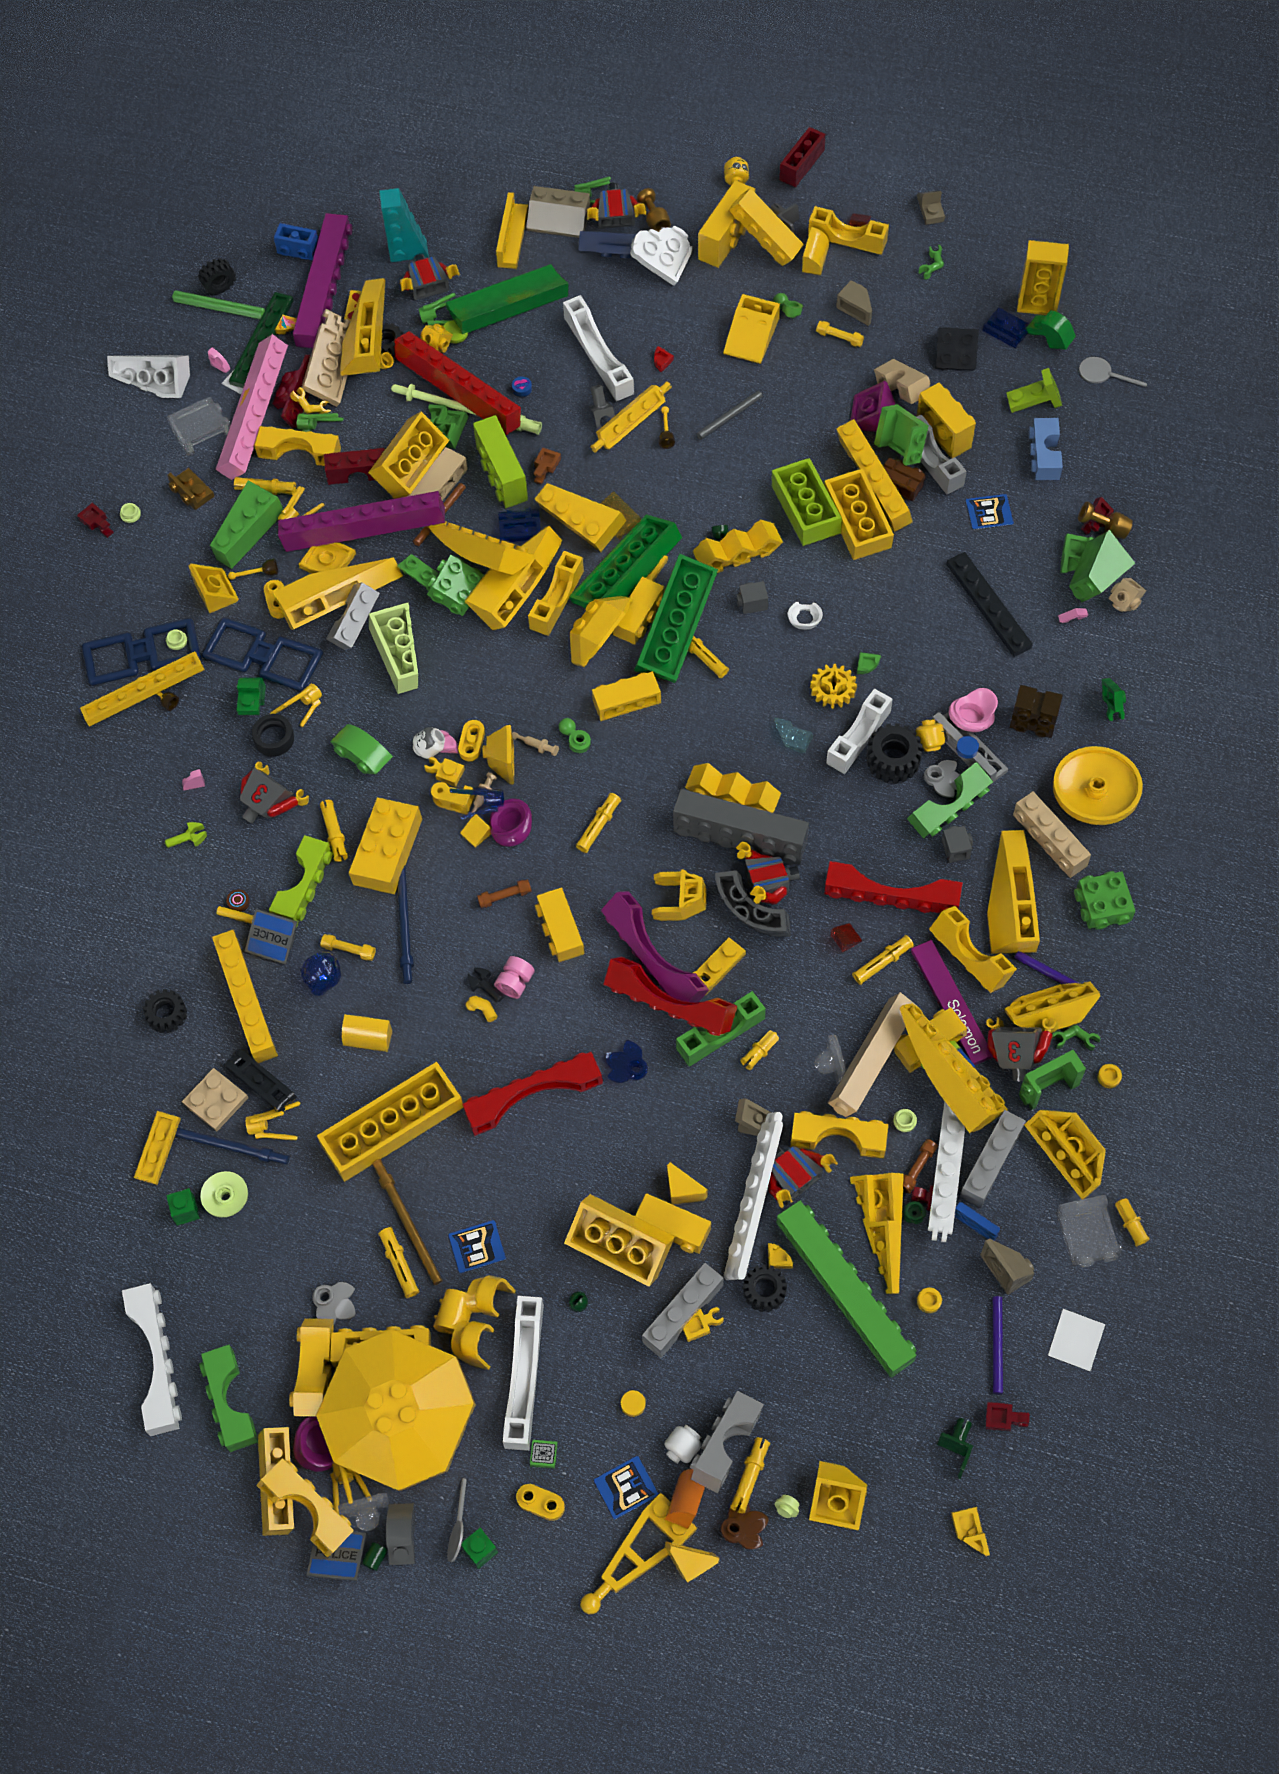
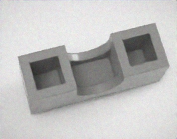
M362 582L354 584L345 601L348 604L342 617L335 621L326 640L344 650L352 648L380 593Z

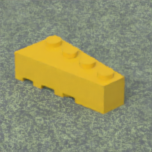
M548 483L535 497V501L542 509L600 552L603 551L627 521L620 511Z

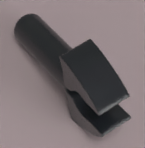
M474 968L475 973L481 976L482 981L473 979L468 973L469 984L473 992L477 988H483L497 1002L504 998V995L488 982V978L491 976L489 970Z

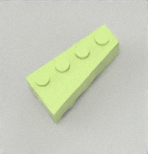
M409 603L369 613V630L397 693L400 694L417 689L418 668Z

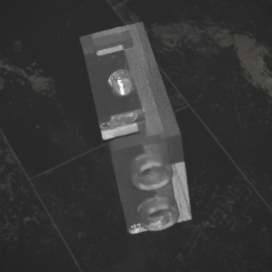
M211 397L167 416L170 428L187 456L195 453L193 445L221 432H224L226 437L228 435L231 424L226 416L223 417L221 415L223 412L218 402L214 403Z
M1106 1195L1061 1204L1056 1211L1073 1266L1088 1267L1098 1260L1110 1262L1116 1260L1123 1250L1122 1246L1117 1243L1106 1209L1108 1205Z

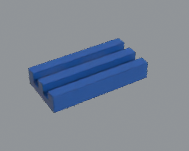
M962 1202L955 1208V1218L985 1238L996 1240L1000 1232L998 1226Z

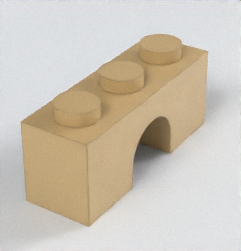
M895 359L874 369L877 384L886 381L890 391L898 388L900 399L910 404L919 400V393L930 388V379L926 374Z

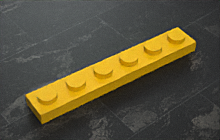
M194 651L80 707V710L90 727L205 669Z

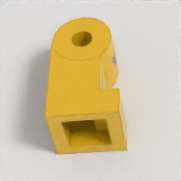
M438 782L431 788L432 798L436 806L468 815L475 799L473 787L465 785L463 790L449 787L444 782Z

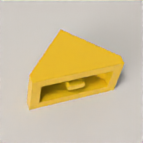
M669 1162L667 1174L671 1204L705 1201L708 1196V1189Z
M667 1541L665 1543L666 1550L680 1575L687 1583L719 1562V1557L712 1552Z

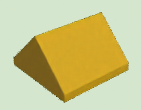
M190 564L188 566L194 584L209 613L239 600L223 568Z

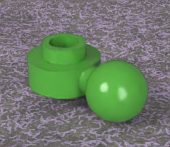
M778 293L774 296L773 302L780 304V309H782L787 317L796 318L798 315H801L803 308L801 303L788 301V297L784 293Z
M562 719L559 723V730L562 734L570 736V749L576 753L586 752L591 742L589 734L583 730H575L576 725L572 719ZM582 738L584 741L578 742L576 739Z

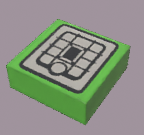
M533 1440L530 1466L555 1469L558 1443L554 1441Z

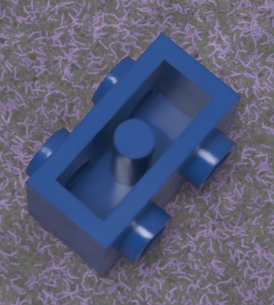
M280 223L274 235L277 254L313 260L318 243L316 230Z

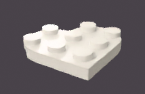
M676 226L672 228L664 227L660 232L653 229L639 231L632 240L630 254L643 266L674 286L678 282L691 255L692 246H690L687 240L689 236L682 229Z

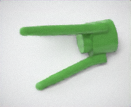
M611 177L575 185V191L590 193V197H592L591 189L610 184ZM590 200V204L595 202V200Z
M451 293L431 304L418 308L422 324L444 325L449 321H453L434 320V318H437L435 310L446 307L445 301L454 297L455 293Z
M338 413L299 414L297 417L298 430L308 432L316 428L317 421L336 422L343 421L344 419L338 417Z

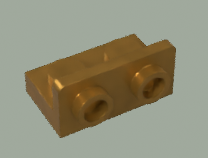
M187 468L176 477L171 472L167 474L170 489L174 493L178 492L182 501L187 506L190 504L195 510L215 497L213 491L190 468Z

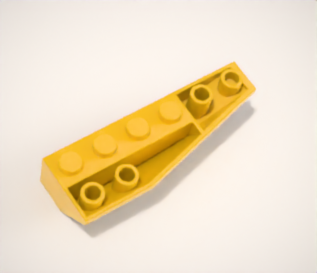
M384 278L366 280L342 342L341 376L380 371L385 295Z
M447 521L428 526L439 540L458 555L471 562L503 573L514 575L535 558V555L527 553L528 548L516 545V548H514L515 544L501 540V543H499L500 539L491 536L485 539V534L474 531L473 535V530L461 527L459 530V525L448 522L446 526Z
M546 526L521 545L528 548L527 553L535 555L533 561L514 575L494 569L488 570L464 602L492 630L505 628L544 575L562 539L550 526Z
M393 557L309 574L272 593L290 629L293 630L345 605V601L354 584L362 582L376 590L403 575Z
M1024 830L1001 831L987 910L991 954L1017 953L1018 951L1022 953L1036 952L1040 942L1034 886Z
M911 1003L900 1007L908 1035L928 1077L940 1096L969 1133L980 1130L1001 1116L1004 1110H1008L1004 1105L1005 1102L1002 1097L995 1094L991 1089L988 1079L980 1075L924 1016L918 1006Z

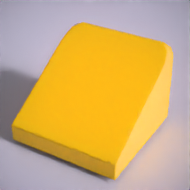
M475 814L460 834L476 848L491 835V829L488 824Z

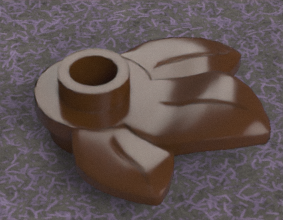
M739 1502L736 1511L731 1508L729 1509L728 1519L721 1526V1534L727 1542L739 1543L745 1549L753 1550L763 1546V1542L759 1533L766 1528L769 1518L762 1512L750 1511L749 1503L746 1507V1512L739 1513L738 1510L741 1502ZM730 1527H736L738 1532H732Z

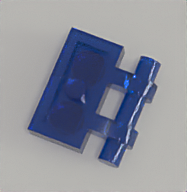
M529 507L525 508V510L513 511L512 509H506V512H498L499 520H507L499 521L500 541H528L541 531L540 518H532L540 517L539 509H531Z

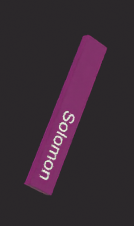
M930 940L911 948V953L941 1009L947 1010L951 1007L967 1027V1035L959 1041L964 1053L974 1065L993 1058L987 1049V1042L933 941Z

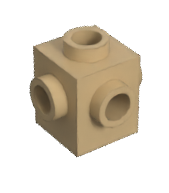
M1123 578L1121 582H1118L1112 588V594L1108 599L1113 602V607L1118 611H1132L1141 604L1142 600L1140 599L1146 590L1132 578Z

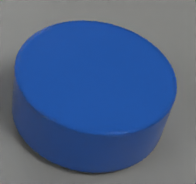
M964 736L958 740L956 751L960 757L971 759L977 755L979 743L975 738Z

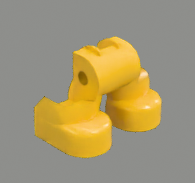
M490 1275L474 1279L467 1293L455 1289H447L443 1299L439 1301L441 1306L438 1314L434 1315L436 1320L433 1326L438 1332L452 1335L451 1348L453 1354L458 1359L470 1366L487 1370L490 1369V1366L479 1356L477 1348L481 1332L483 1330L493 1332L494 1328L489 1324L481 1322H469L471 1314L483 1313L484 1315L498 1317L499 1313L493 1307L495 1291L500 1290L514 1294L516 1291L506 1279Z

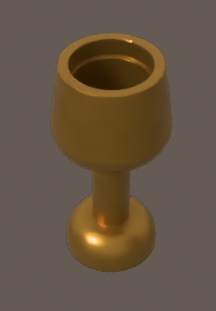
M651 188L643 189L637 195V201L639 204H645L649 209L646 216V222L649 227L657 232H660L664 227L670 228L671 222L667 211L662 207H656L654 204L656 198L654 190Z
M1089 502L1083 504L1078 515V521L1083 523L1090 519L1105 525V532L1110 530L1116 538L1125 539L1132 527V520L1125 515L1114 512L1109 517L1095 512L1093 505Z

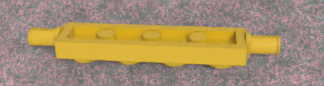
M666 381L660 388L657 385H651L596 432L598 440L590 446L592 451L596 453L602 447L611 449L665 402L664 394L672 388V386H669L671 384Z

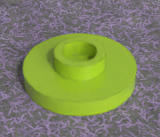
M454 320L445 323L443 326L445 330L453 334L450 343H460L468 336V333L462 334Z

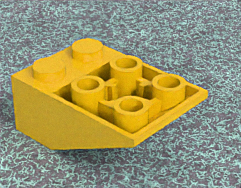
M742 294L734 314L723 354L761 364L779 321L780 304Z

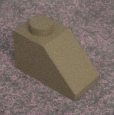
M850 280L837 295L836 308L869 326L871 324L872 308L868 291L861 284Z

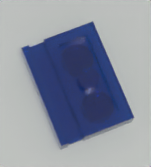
M998 307L988 319V322L983 325L982 331L1016 349L1017 345L1027 336V326L1029 323Z

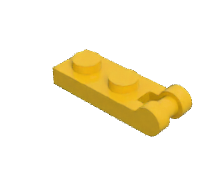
M728 938L697 971L693 972L700 979L703 976L709 979L706 982L702 980L709 989L706 995L746 955V950L731 938Z

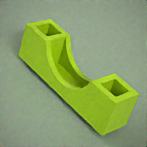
M304 835L296 852L299 864L305 869L302 880L292 889L277 891L269 908V912L298 921L296 928L299 922L305 918L308 902H312L315 896L316 885L321 883L324 876V868L326 864H330L333 857L328 842Z

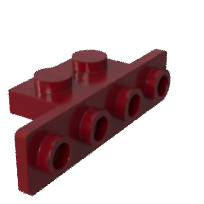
M309 354L305 355L299 370L287 372L283 375L273 401V405L277 409L284 408L281 417L292 428L297 427V417L299 414H302L303 408L299 402L291 399L290 393L294 391L296 395L300 396L297 389L299 387L302 388L311 357ZM305 391L304 397L308 400L310 393Z

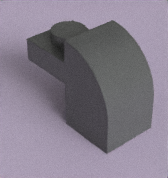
M414 1503L389 1504L386 1520V1546L388 1547L389 1565L415 1564L414 1533L416 1524Z

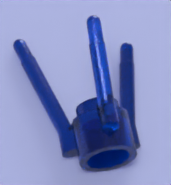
M473 787V790L452 788L449 790L450 793L484 796V804L489 805L488 808L461 816V820L472 818L475 814L479 816L489 812H498V807H503L504 792L502 789Z

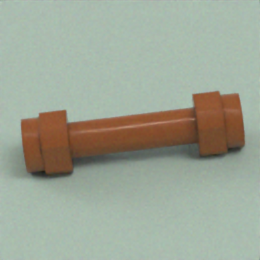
M528 879L517 881L515 886L488 894L487 891L477 895V899L481 908H487L492 906V902L519 893L523 896L532 892Z
M925 1140L920 1148L921 1153L908 1175L903 1176L904 1192L911 1193L917 1183L916 1178L928 1158H932L936 1152L938 1145L934 1141Z

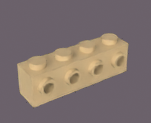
M1034 791L1016 803L1013 816L1070 878L1088 866L1091 857L1089 851Z

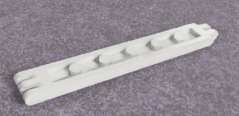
M945 1101L928 1231H932L931 1240L936 1241L939 1232L942 1233L941 1242H946L947 1234L952 1235L965 1133V1126Z
M780 1112L767 1114L766 1120L762 1123L757 1136V1145L752 1156V1165L746 1180L744 1197L740 1203V1212L734 1227L735 1232L732 1244L728 1251L729 1256L724 1272L726 1280H742L746 1276L783 1128L782 1114Z

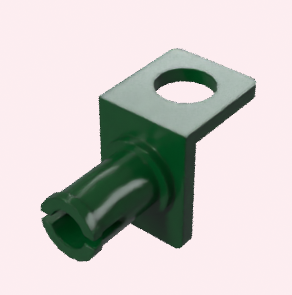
M964 1418L956 1420L951 1436L942 1432L937 1445L965 1457L957 1476L959 1479L962 1477L974 1446L965 1442L972 1423L967 1420L962 1429Z

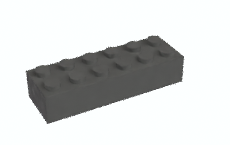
M684 789L680 790L673 810V830L681 836H692L703 842L718 843L725 848H736L743 841L747 842L752 850L760 854L780 857L784 863L789 865H801L808 841L809 822Z

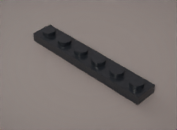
M966 552L948 559L946 565L1013 657L1032 649L1033 643Z

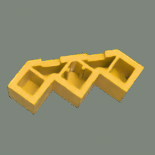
M760 519L748 532L732 529L720 542L705 538L693 550L697 561L718 569L717 573L723 571V567L732 564L734 567L750 562L752 557L758 555L761 558L769 556L783 541L774 523Z
M709 763L693 766L685 786L686 789L695 793L774 813L781 792L768 781L751 784L740 773L735 772L722 775Z

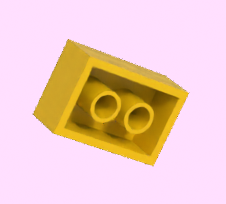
M939 382L919 393L916 417L922 414L933 428L936 442L951 459L971 449L976 425L975 420L965 412L961 403L951 396L950 391Z

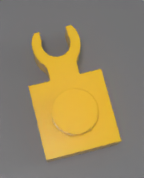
M434 757L428 758L429 763L434 765L431 767L424 765L425 771L436 773V780L456 787L465 771L464 765L446 758L442 763L438 762Z
M718 1307L712 1308L706 1315H703L701 1309L693 1315L683 1328L688 1342L710 1334V1325L718 1326L724 1322V1318L715 1320L712 1317L713 1314L720 1311Z

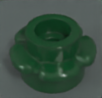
M910 1202L903 1208V1217L906 1222L914 1223L915 1225L923 1222L926 1210L922 1204Z

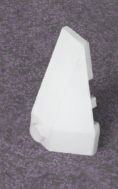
M189 355L107 356L110 377L140 387L144 391L155 393L162 398H181L190 377Z

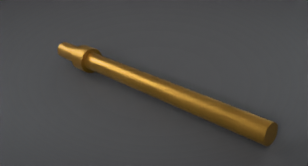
M381 1159L374 1161L373 1166L380 1178L378 1181L382 1189H386L433 1284H440L443 1280L394 1186L395 1181L392 1175L388 1174Z

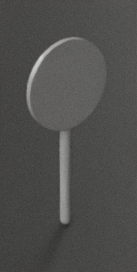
M1100 357L1086 358L1079 367L1081 377L1090 383H1102L1111 376L1144 387L1147 386L1145 382L1112 373L1110 364Z
M465 1478L461 1481L457 1522L453 1527L448 1544L447 1558L449 1562H454L457 1558L463 1538L462 1515L467 1481Z

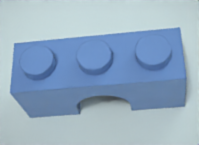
M1034 418L1033 425L1029 426L1028 432L1029 439H1032L1030 455H1033L1034 458L1031 461V472H1035V480H1060L1063 468L1061 451L1047 449V447H1057L1060 436L1059 419Z

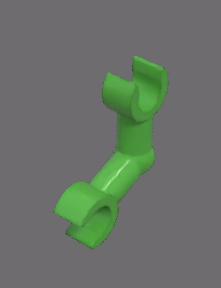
M938 245V251H933L932 247H929V256L934 258V263L919 267V274L926 272L924 273V279H929L932 272L944 266L941 258V245Z
M1072 1025L1064 1032H1054L1052 1039L1058 1037L1062 1040L1061 1043L1057 1044L1056 1049L1062 1048L1066 1040L1073 1036L1083 1040L1086 1048L1089 1050H1094L1095 1048L1089 1042V1039H1094L1097 1042L1101 1040L1099 1035L1095 1033L1089 1034L1078 1025Z

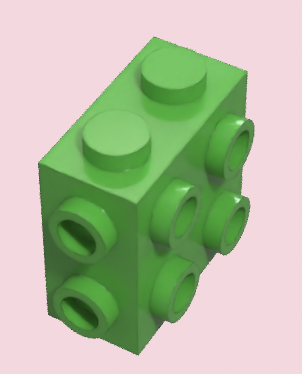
M450 554L448 559H442L436 570L439 571L437 577L433 575L427 586L430 589L427 595L434 602L448 607L452 613L463 616L469 608L464 601L484 575L479 569L470 567L461 558Z
M1110 871L1096 877L1091 875L1085 876L1079 880L1077 888L1074 889L1075 899L1077 902H1080L1082 907V920L1087 923L1088 929H1103L1112 924L1124 925L1132 921L1135 908L1123 871L1117 873Z

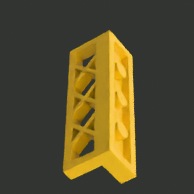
M508 192L496 256L498 267L517 269L529 209L526 204H515L514 193Z

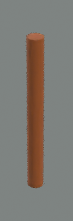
M459 483L443 503L445 514L466 489L464 484ZM425 526L413 540L415 545L420 546L430 534L431 530L428 526Z

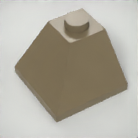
M990 1238L985 1241L980 1256L1007 1295L1032 1280L1035 1273L1029 1259H1024L1021 1253Z

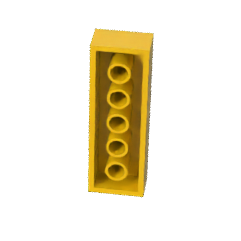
M435 1062L318 1134L317 1138L345 1182L371 1166L374 1161L384 1158L463 1108L462 1098L438 1062Z

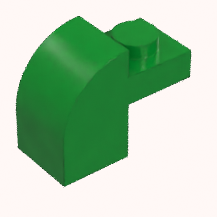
M1050 310L1046 316L1036 315L1027 326L1028 334L1044 335L1049 348L1066 350L1076 337L1069 320L1053 310Z
M240 677L237 684L238 715H260V705H264L266 690L263 678Z

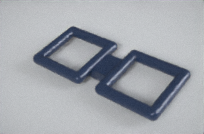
M187 618L146 628L144 630L145 638L132 641L130 633H123L83 643L82 650L89 684L97 685L135 676L139 673L138 662L150 660L151 669L155 671L186 656L183 655L158 661L153 635L186 627L191 653L195 651L200 659L201 655L193 620ZM124 642L129 668L96 676L91 650Z
M222 618L206 645L202 657L242 672H246L252 662L261 664L263 666L259 671V677L302 691L306 688L315 671L323 651L279 636L274 645L263 642L266 637L264 630L228 618ZM226 627L256 636L242 663L212 653ZM283 646L313 655L299 682L269 672Z

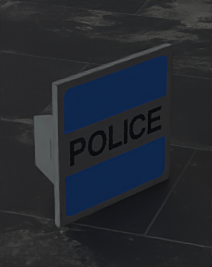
M255 909L244 952L287 964L298 921Z
M352 1532L328 1558L313 1543L306 1576L357 1581L366 1533Z

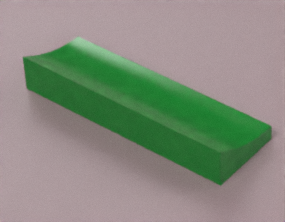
M550 264L446 302V308L462 334L567 297L568 282Z
M646 514L569 596L571 602L586 609L587 605L594 599L615 596L628 597L642 577L646 578L659 561L682 539L676 524Z
M679 553L634 672L648 673L653 671L655 677L673 683L677 681L718 569Z

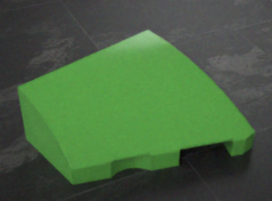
M429 404L428 409L431 412L430 421L449 439L445 447L455 449L469 416L465 411H451L445 405Z
M1065 535L1060 573L1076 570L1086 544L1094 539L1093 537Z

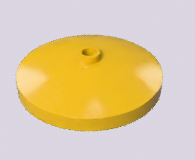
M1098 746L1084 747L1069 753L1058 764L1053 779V792L1061 808L1073 818L1093 825L1113 824L1128 817L1138 806L1143 789L1139 770L1128 757L1113 749Z

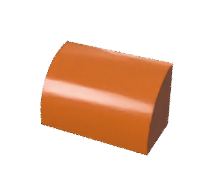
M693 1469L685 1470L680 1474L665 1520L689 1529L696 1516L705 1488L691 1480Z

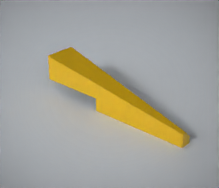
M903 1173L850 1177V1182L855 1185L858 1197H856L857 1204L861 1205L865 1216L863 1222L874 1254H877L880 1263L879 1272L885 1278L888 1288L885 1290L886 1294H899Z

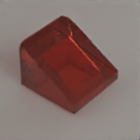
M852 213L849 226H864L871 220V216Z
M850 923L834 927L831 930V936L842 952L862 942V939Z

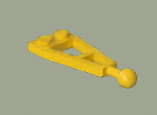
M662 1493L641 1513L601 1576L604 1583L594 1593H588L582 1597L580 1605L586 1614L597 1613L601 1607V1600L611 1589L617 1593L669 1556L666 1548H663L644 1562L630 1548L648 1518L673 1541L672 1543L683 1545L697 1530L693 1523L687 1529L665 1520L670 1501ZM626 1556L637 1568L619 1581H616L612 1574L623 1557Z

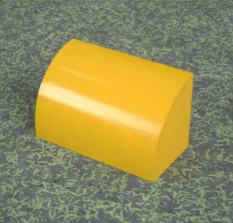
M811 227L803 254L802 272L821 275L829 248V239L824 232L814 227Z
M344 1014L342 1025L343 1046L388 1052L392 1036L389 1020Z

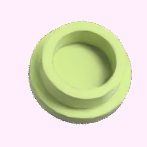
M127 503L122 506L120 516L124 522L133 523L140 518L141 511L135 504Z
M177 629L170 631L166 637L167 646L172 650L182 649L187 644L186 634Z
M901 1109L895 1113L893 1123L899 1131L909 1132L915 1128L917 1118L911 1110Z
M782 1495L781 1498L776 1500L775 1507L781 1516L791 1518L798 1515L799 1502L788 1495Z

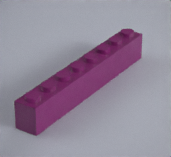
M325 213L293 331L296 347L313 348L319 326L326 319L323 316V312L325 309L332 310V297L337 292L336 282L340 280V267L344 265V252L348 250V237L352 235V224L349 223L348 215Z
M439 491L279 520L278 536L285 551L288 552L312 546H321L445 523V507Z

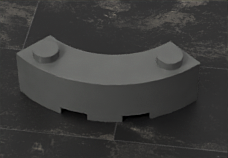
M737 870L715 873L716 884L722 899L742 923L766 935L791 937L789 914L785 909L767 908L751 900L745 891L742 876Z

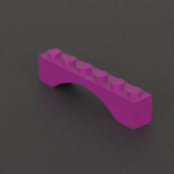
M629 891L616 892L601 910L605 915L606 921L614 926L619 933V937L630 946L634 956L643 962L646 971L655 977L663 991L679 1000L699 1002L709 991L707 986L696 973L686 972L674 967L657 952L646 932L640 904Z

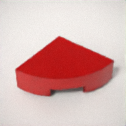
M658 346L654 354V363L656 368L662 372L674 360V355Z

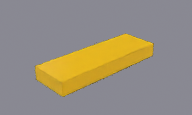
M157 1111L134 1175L135 1179L158 1185L181 1118Z

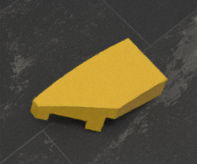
M977 1507L951 1512L957 1538L983 1555H990Z

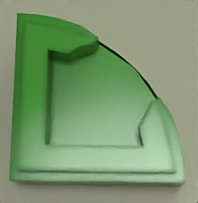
M860 652L857 674H866L873 671L878 666L881 655Z

